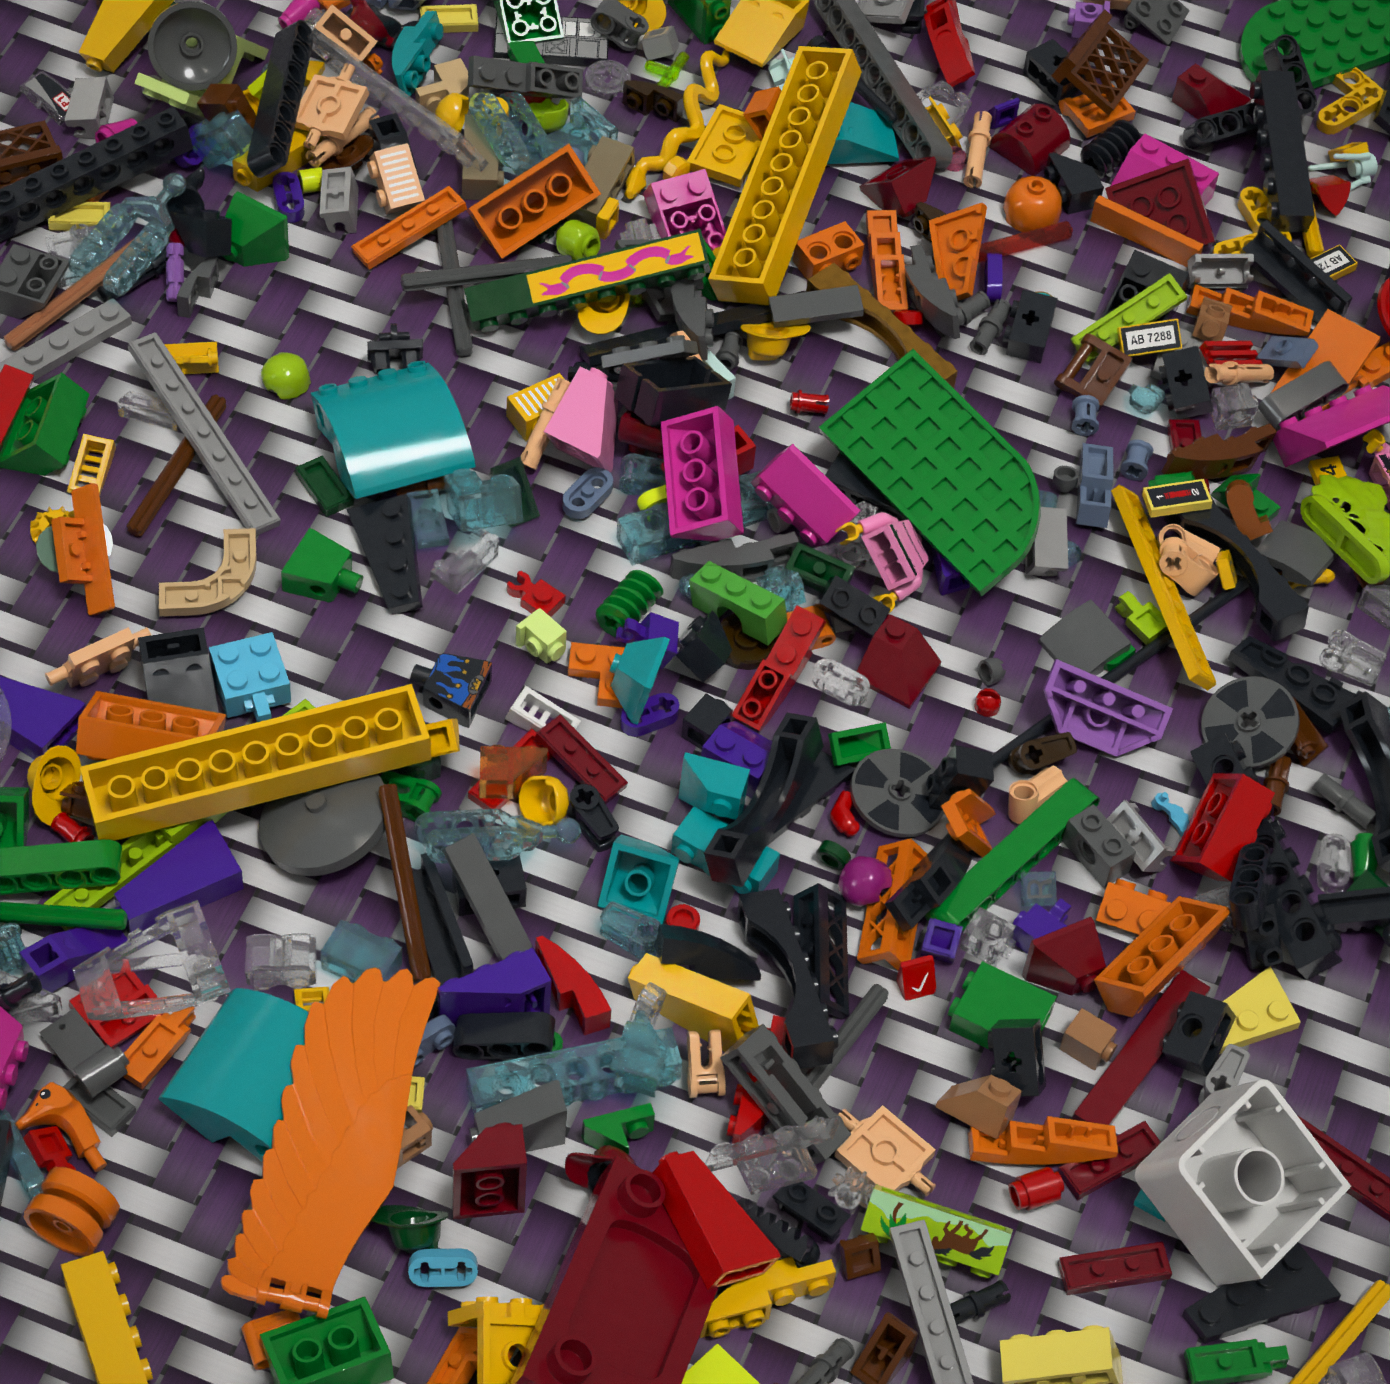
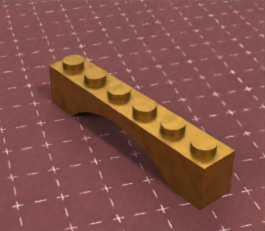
M832 263L807 280L806 292L858 285L864 309L863 316L839 320L855 324L874 334L893 351L898 361L914 349L940 376L955 388L958 371L953 364L935 352L929 343L924 342L908 325L902 323L894 316L888 307L883 306L867 289L862 288L854 281L848 272L843 271L835 263Z

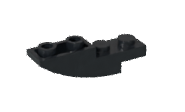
M949 833L913 868L915 873L885 903V906L903 931L912 929L930 909L939 907L960 883L971 864L972 856L965 849L961 841H955Z

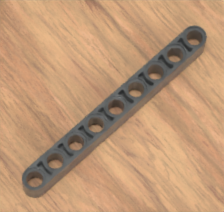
M814 0L817 11L841 48L853 49L862 71L860 77L865 85L897 114V121L891 123L913 159L935 156L937 161L935 168H947L953 157L950 144L856 1Z

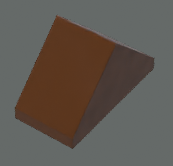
M887 1312L850 1373L865 1384H889L912 1356L918 1333L893 1314Z

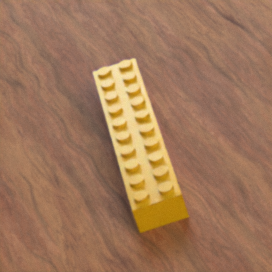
M798 47L708 277L718 301L769 305V297L777 296L862 73L853 49Z
M409 684L81 766L80 771L98 840L110 839L115 841L431 760L430 737L413 686Z

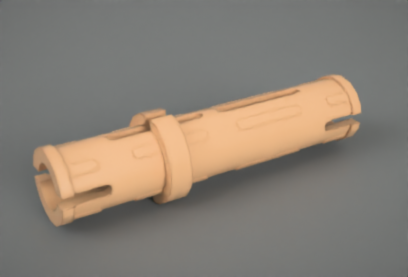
M368 106L359 113L346 140L324 136L322 142L316 145L314 150L306 152V159L314 156L309 161V164L318 168L331 156L342 153L343 147L369 129V120L380 118L379 115L371 118L377 111Z
M980 111L975 113L973 128L968 135L970 147L963 183L970 188L974 187V179H976V188L982 184L986 150L991 143L989 131L992 116L986 111H982L981 120H979Z
M1227 361L1223 364H1209L1210 367H1206L1204 371L1205 379L1209 383H1223L1227 386L1236 385L1239 382L1269 383V380H1272L1274 377L1273 367L1269 364H1238L1234 361Z
M560 377L557 378L547 402L544 401L541 406L543 410L518 460L519 463L534 470L537 469L541 456L550 441L544 430L571 382Z

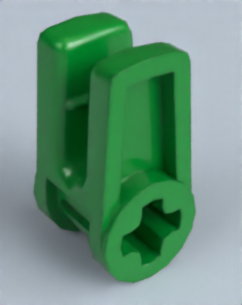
M392 771L382 772L380 778L384 784H395L397 786L402 816L415 823L423 824L428 822L433 803L438 802L442 795L441 789L435 783L426 779H417Z

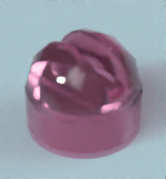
M951 146L953 157L946 169L958 172L965 167L966 153L959 146Z

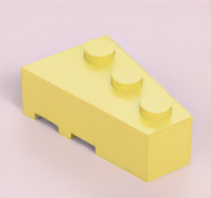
M1090 1325L1080 1331L1052 1330L1047 1332L1046 1335L1031 1337L1025 1334H1018L1008 1340H1000L1003 1384H1123L1121 1356L1109 1327L1103 1328L1098 1325Z

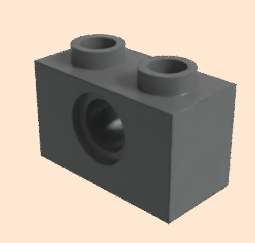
M1094 804L1070 818L1067 822L1062 842L1103 888L1107 887L1108 882L1113 883L1117 878L1120 879L1130 872L1136 851Z

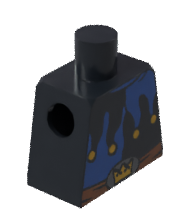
M443 653L438 656L432 669L416 664L410 676V683L424 687L423 705L426 708L448 719L457 718L459 725L469 728L492 682V662Z

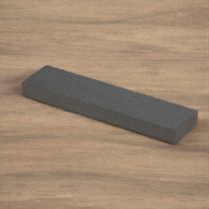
M469 834L443 848L442 851L498 960H504L515 951L523 952L532 948L533 946L475 834Z

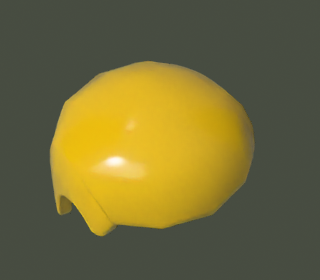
M451 93L438 103L435 110V125L438 131L454 140L459 138L464 125L465 114H467L470 106L467 96Z
M548 775L532 776L522 784L519 792V807L524 819L528 823L552 826L561 822L567 815L569 806L568 791L558 778Z

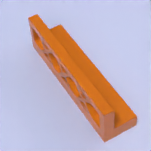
M911 838L878 847L876 859L884 862L886 865L888 856L898 855L897 859L888 867L891 870L893 879L892 886L883 896L880 893L879 902L867 904L857 960L862 964L885 959L898 971L901 962L911 960L917 924L912 929L903 931L887 909L885 917L876 925L877 916L886 908L885 903L915 873L913 868L927 855ZM882 935L880 948L871 950L872 944Z

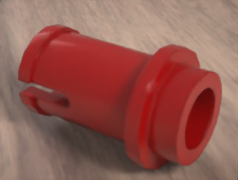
M802 390L792 392L790 396V410L795 411L796 414H800V411L827 414L829 405L816 403L827 404L829 402V395L802 393Z
M65 812L55 816L51 823V829L68 842L94 840V835L89 827H82Z

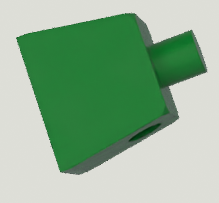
M311 528L308 529L281 571L282 591L325 602L334 601L341 588L357 593L363 583V575L352 571V553Z

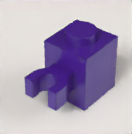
M652 612L641 623L627 618L624 628L618 627L616 630V640L623 643H631L660 637L669 638L670 641L659 668L663 669L677 654L679 622Z
M1060 898L1049 912L1037 903L1028 912L1025 910L1021 911L1012 923L1014 932L1011 942L1028 954L1031 940L1067 926L1064 922L1068 919L1066 913L1071 909V905Z

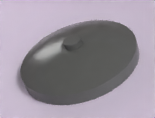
M378 774L266 802L259 821V836L265 851L278 867L289 873L301 876L326 875L352 865L377 844L385 831L384 816L378 793L379 787L385 784Z

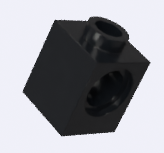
M706 693L683 718L681 737L702 750V746L720 724L732 721L733 709L729 708L724 701L715 699Z

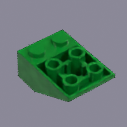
M493 0L507 44L515 41H534L535 43L564 38L557 0Z

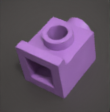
M1076 1L1075 9H1069L1067 25H1072L1071 37L1080 38L1087 27L1104 9L1110 13V1H1105L1104 5Z

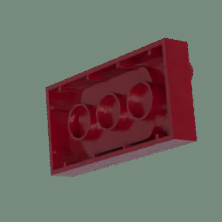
M616 1155L600 1175L510 1384L682 1383L718 1287L707 1290L663 1204L666 1195L665 1187L655 1174L643 1170Z

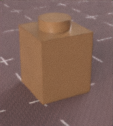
M1081 1008L1064 1032L1059 1049L1095 1071L1102 1060L1108 1062L1118 1046L1114 1043L1118 1029Z

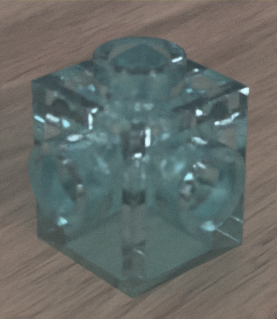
M775 566L765 570L766 575L755 578L758 586L785 599L786 613L793 611L796 605L806 603L804 585L799 573L796 571L785 569L783 566Z

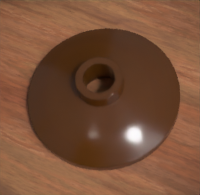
M359 135L343 147L342 153L331 156L321 164L322 169L350 166L353 171L358 169L363 164L362 159L374 145L373 138L370 135Z

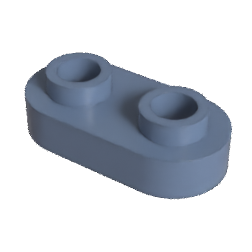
M600 467L588 469L564 493L562 507L565 514L574 519L588 517L612 493V474Z
M446 1015L438 1016L426 1024L414 1067L419 1065L426 1055L436 1049L442 1050L454 1040L453 1034L456 1027Z

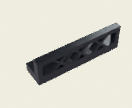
M1267 220L1261 223L1256 237L1242 248L1240 254H1254L1252 266L1293 303L1313 310L1312 320L1316 324L1321 320L1327 309L1343 317L1348 310L1352 296Z
M431 852L421 854V869L412 871L429 966L433 977L442 986L451 978H461L473 973V962Z
M817 883L794 895V926H797L799 929L801 950L808 953L810 975L817 978L820 1002L825 1001L828 1013L844 1019L849 1016L846 901L842 895ZM828 902L834 905L835 917L828 907ZM829 929L835 938V945L829 937ZM829 958L836 968V976L829 965ZM830 988L837 998V1003L830 1000Z

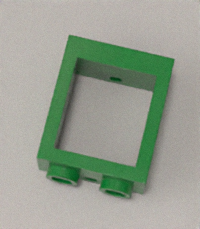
M668 0V4L704 45L714 41L730 17L731 0Z

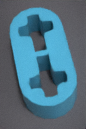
M462 1248L421 1249L411 1255L408 1263L409 1278L414 1284L422 1287L467 1286L476 1279L478 1273L476 1256L468 1249ZM423 1262H427L429 1266L428 1273L425 1274L421 1273L420 1269ZM458 1262H465V1273H458Z

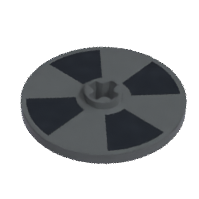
M1242 677L1220 687L1208 700L1202 714V735L1205 743L1223 733L1232 742L1238 740L1247 755L1246 758L1242 759L1246 768L1249 766L1252 769L1262 768L1276 762L1292 747L1299 731V711L1291 694L1279 683L1264 677ZM1246 718L1249 720L1255 718L1257 725L1255 727L1251 725L1246 727L1244 720Z
M882 749L867 755L856 766L850 781L852 802L860 816L878 831L895 837H916L932 830L944 815L943 810L930 808L929 794L926 793L925 786L928 776L933 774L936 769L922 757L901 749ZM894 789H899L900 794L903 795V797L897 796V791H895Z

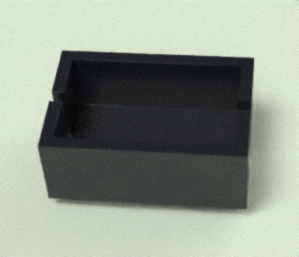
M696 356L623 363L614 397L624 404L627 410L634 412L643 419L645 424L652 427H660L662 421L719 406L725 412L732 383L716 371L711 372L712 368Z

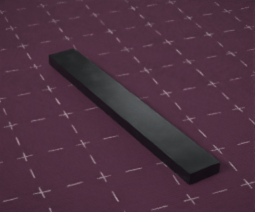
M749 304L714 313V327H709V329L712 328L714 337L741 330L740 327L744 324L772 322L769 305ZM676 323L579 346L580 356L591 367L602 365L601 356L612 354L613 348L629 346L630 350L638 349L639 343L657 341L658 344L667 343L666 338L679 330Z

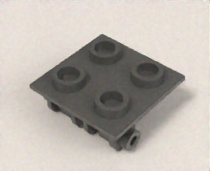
M1131 0L1126 8L1128 13L1124 17V24L1128 29L1137 28L1142 24L1168 46L1190 10L1178 0Z

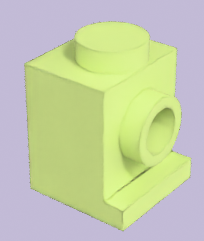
M539 608L516 625V645L519 648L525 645L530 654L535 657L538 656L548 664L550 661L558 660L564 654L567 631Z

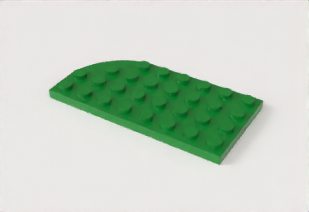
M1279 0L1268 4L1257 11L1244 28L1239 47L1242 69L1251 82H1255L1260 70H1268L1263 56L1264 48L1283 34L1291 35L1296 39L1313 89L1334 82L1335 75L1350 72L1355 67L1364 71L1390 61V0ZM1278 47L1279 52L1284 55L1283 50Z
M914 349L909 351L819 426L823 436L906 520L912 523L920 535L981 597L1013 571L1024 560L1031 549L1039 528L1041 501L1036 479L1030 465Z

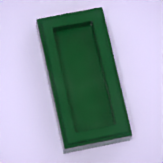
M323 455L295 467L296 476L325 517L354 505V498Z

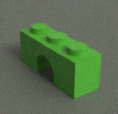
M708 561L689 580L693 607L706 614L713 610L718 618L728 609L732 610L741 621L743 633L766 645H769L782 632L787 623L784 598L711 561Z

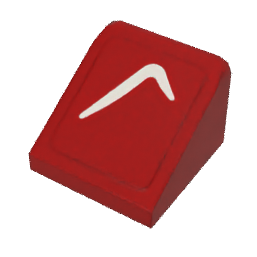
M932 955L900 963L896 981L905 1000L909 1001L936 992L935 966Z

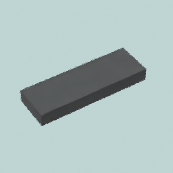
M858 285L769 297L768 301L774 328L863 316L864 312Z

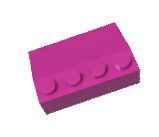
M1367 385L1354 391L1355 397L1347 400L1346 395L1328 402L1331 407L1323 411L1322 407L1318 406L1305 412L1306 418L1298 421L1295 416L1279 423L1281 429L1277 431L1273 441L1285 468L1365 434L1372 429L1390 423V387L1382 385L1372 390L1371 386Z

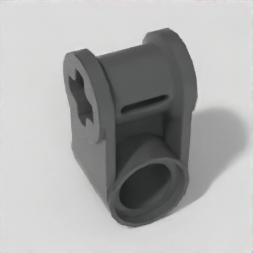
M603 0L590 20L591 26L596 32L604 35L625 51H634L639 44L638 39L649 28L648 22L643 16L633 12L618 0Z

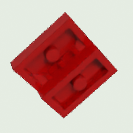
M127 963L69 1000V1007L71 1009L75 1008L105 1046L109 1045L112 1049L147 1027L158 1014L162 1016L164 1013H168V1009L148 984L144 986Z

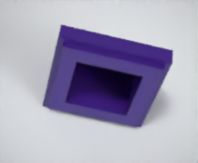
M1018 97L996 105L987 111L992 116L991 129L1009 124L1017 117L1020 104Z
M930 918L921 955H932L936 960L953 964L963 926Z

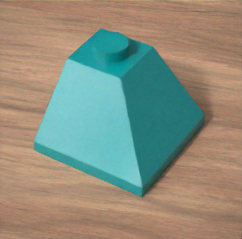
M660 637L627 643L622 655L615 654L609 672L615 674L611 688L633 724L638 725L668 647L669 638Z
M685 752L678 799L705 812L736 820L744 811L750 769Z
M621 834L613 842L598 906L663 924L680 859L653 843Z

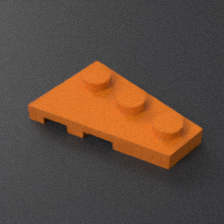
M984 203L929 220L938 279L946 278L949 289L954 288L956 291L957 301L972 297L987 210V206Z

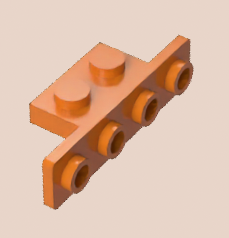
M90 483L71 492L75 518L57 517L52 519L51 523L60 583L84 584L88 614L98 615L114 609L115 603L98 484Z

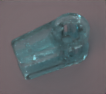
M640 454L625 455L621 459L623 476L619 481L620 490L628 495H642L650 489L666 485L665 473L660 468L661 464L664 463V459L647 457Z
M611 901L601 913L600 921L603 924L600 928V934L638 959H642L646 953L657 957L655 947L660 922L655 918Z

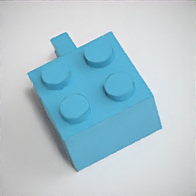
M273 632L208 647L212 676L227 718L254 712L256 721L261 722L271 719L270 707L291 703L290 682Z

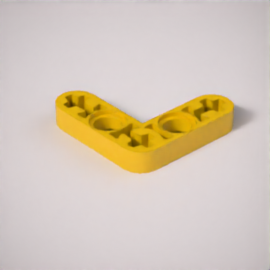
M1357 67L1342 75L1341 73L1335 75L1334 82L1331 83L1341 90L1345 96L1319 111L1316 126L1319 131L1325 134H1336L1377 110L1383 89ZM1351 78L1356 80L1357 83L1350 84L1345 82L1344 79ZM1350 106L1355 108L1357 111L1348 112L1344 110L1343 107Z
M1257 187L1244 188L1240 193L1237 204L1238 209L1253 233L1217 243L1212 254H1240L1242 248L1256 237L1261 224L1257 220L1260 218L1268 219L1267 205L1269 202L1261 189ZM1281 232L1289 241H1292L1289 232Z

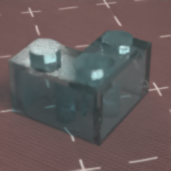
M458 469L453 474L444 476L447 511L461 532L524 522L521 488L513 476L498 474L492 476L490 480L482 481L475 470L471 471L469 469Z

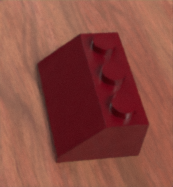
M504 1122L498 1123L493 1127H486L453 1163V1220L525 1213L527 1158L522 1124L513 1125Z

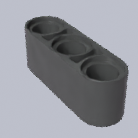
M1325 361L1267 395L1259 403L1258 409L1273 428L1278 431L1281 429L1279 423L1295 416L1300 421L1305 418V412L1318 406L1323 407L1328 402L1340 397L1349 385L1331 361Z

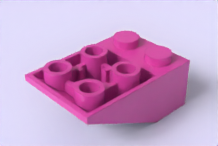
M706 169L650 183L643 192L651 220L661 238L701 229L702 236L711 250L721 246L726 230Z

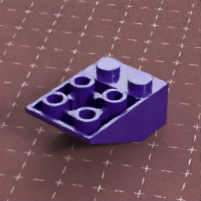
M533 947L523 952L515 951L502 961L492 965H482L473 973L461 978H451L438 987V1016L446 1015L456 1027L457 1018L460 1015L469 1013L544 1012L550 1014L552 980Z

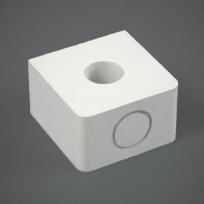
M1266 1079L1211 1093L1137 1166L1135 1171V1179L1140 1188L1216 1286L1262 1279L1351 1187L1276 1087Z

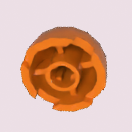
M1022 177L1011 185L1005 196L1003 204L1006 214L1005 220L1014 229L1029 234L1030 230H1043V233L1052 230L1060 220L1062 197L1057 187L1050 180L1043 177Z

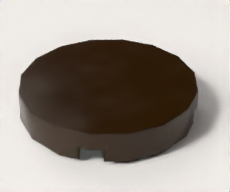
M735 613L724 618L721 622L732 648L726 663L737 669H757L761 661L767 659L779 637L778 635L769 645H766L743 633L741 621Z

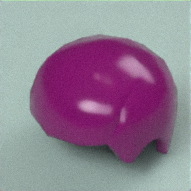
M867 856L855 857L843 867L838 882V890L845 901L854 906L862 907L879 902L881 891L885 888H890L892 885L891 870L884 862L876 858Z

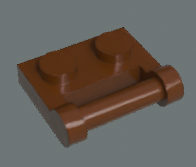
M1086 333L1080 341L1081 347L1063 374H1058L1054 384L1060 390L1070 392L1077 397L1082 395L1095 397L1100 403L1099 410H1101L1131 365L1133 358L1096 336ZM1090 353H1099V356L1081 383L1075 381L1074 377Z

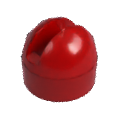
M985 688L977 694L974 708L981 716H995L1000 710L1001 697L996 690Z

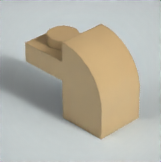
M461 58L434 65V83L415 88V109L419 117L435 113L438 103L451 93H459L469 98L468 70Z

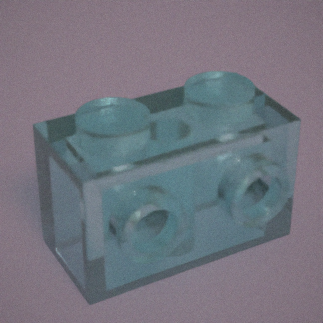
M343 920L339 921L321 950V968L336 976L348 977L352 983L366 969L375 967L381 970L383 981H388L402 966V947L388 937L381 938L368 932L360 924H350Z

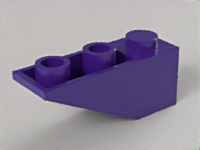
M79 927L50 934L19 953L23 974L26 975L32 972L33 976H38L42 984V991L38 994L43 998L131 947V943L121 930Z

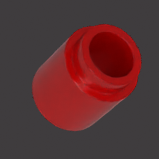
M1050 1167L1018 1176L1014 1182L1009 1183V1194L1017 1210L1025 1209L1030 1211L1060 1201L1061 1192H1064V1182L1058 1171L1054 1172Z

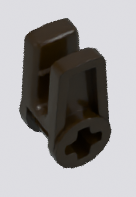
M1064 732L1025 742L1010 752L1008 762L1010 768L1016 774L1027 775L1075 754L1077 748L1072 734Z

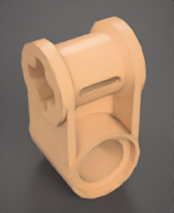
M1179 537L1166 538L1160 544V570L1177 582L1190 595L1197 596L1218 575L1217 567L1209 558L1197 552Z

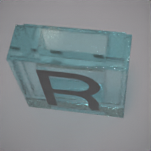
M1056 871L1020 872L1021 906H1034L1036 903L1040 906L1055 905L1057 902Z

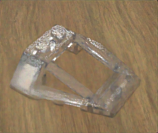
M198 900L163 912L155 917L156 923L146 930L142 931L137 928L128 934L129 940L113 950L106 947L72 968L88 1019L109 1021L178 1012L189 1007H197L216 1001L231 994ZM171 932L179 950V953L123 959ZM184 966L193 991L190 994L120 1001L112 974Z

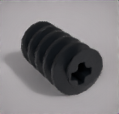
M1118 120L1082 148L1080 153L1081 162L1092 166L1098 178L1102 179L1114 167H1118L1121 162H1124L1128 152L1141 136L1136 127L1129 121Z

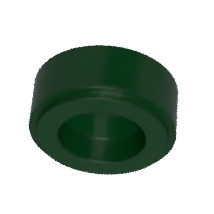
M830 840L822 841L816 851L818 859L824 865L834 870H842L851 860L850 853L844 847Z

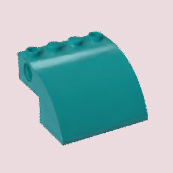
M411 362L407 365L408 368L397 371L393 368L384 369L378 372V376L370 378L356 376L350 378L346 384L339 386L336 384H325L318 388L319 391L311 392L317 427L333 445L339 479L355 499L476 467L470 441L455 400L442 376L429 362Z
M243 988L233 989L158 1099L210 1142L231 1136L263 1162L266 1150L272 1149L273 1127L278 1119L283 1120L281 1107L282 1092L286 1086L293 1084L290 1061L295 1046L305 1045L304 1025L309 1012L288 1001L264 992Z

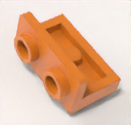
M971 789L956 792L950 797L949 801L941 805L949 821L946 824V828L955 841L960 840L967 851L973 850L983 858L992 850V847L980 824L993 817L996 813L993 807Z
M1117 878L1115 884L1111 882L1107 884L1096 921L1140 935L1171 903L1167 902L1168 895L1149 889L1148 894L1135 891L1136 884Z

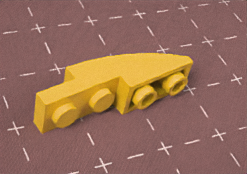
M790 1256L776 1261L765 1274L735 1282L713 1301L700 1338L707 1336L712 1338L722 1337L732 1329L743 1326L746 1328L758 1327L766 1320H769L772 1304L783 1306L791 1303L797 1297L808 1294L810 1296H819L826 1293L830 1288H833L836 1276L832 1259L797 1268L793 1257Z

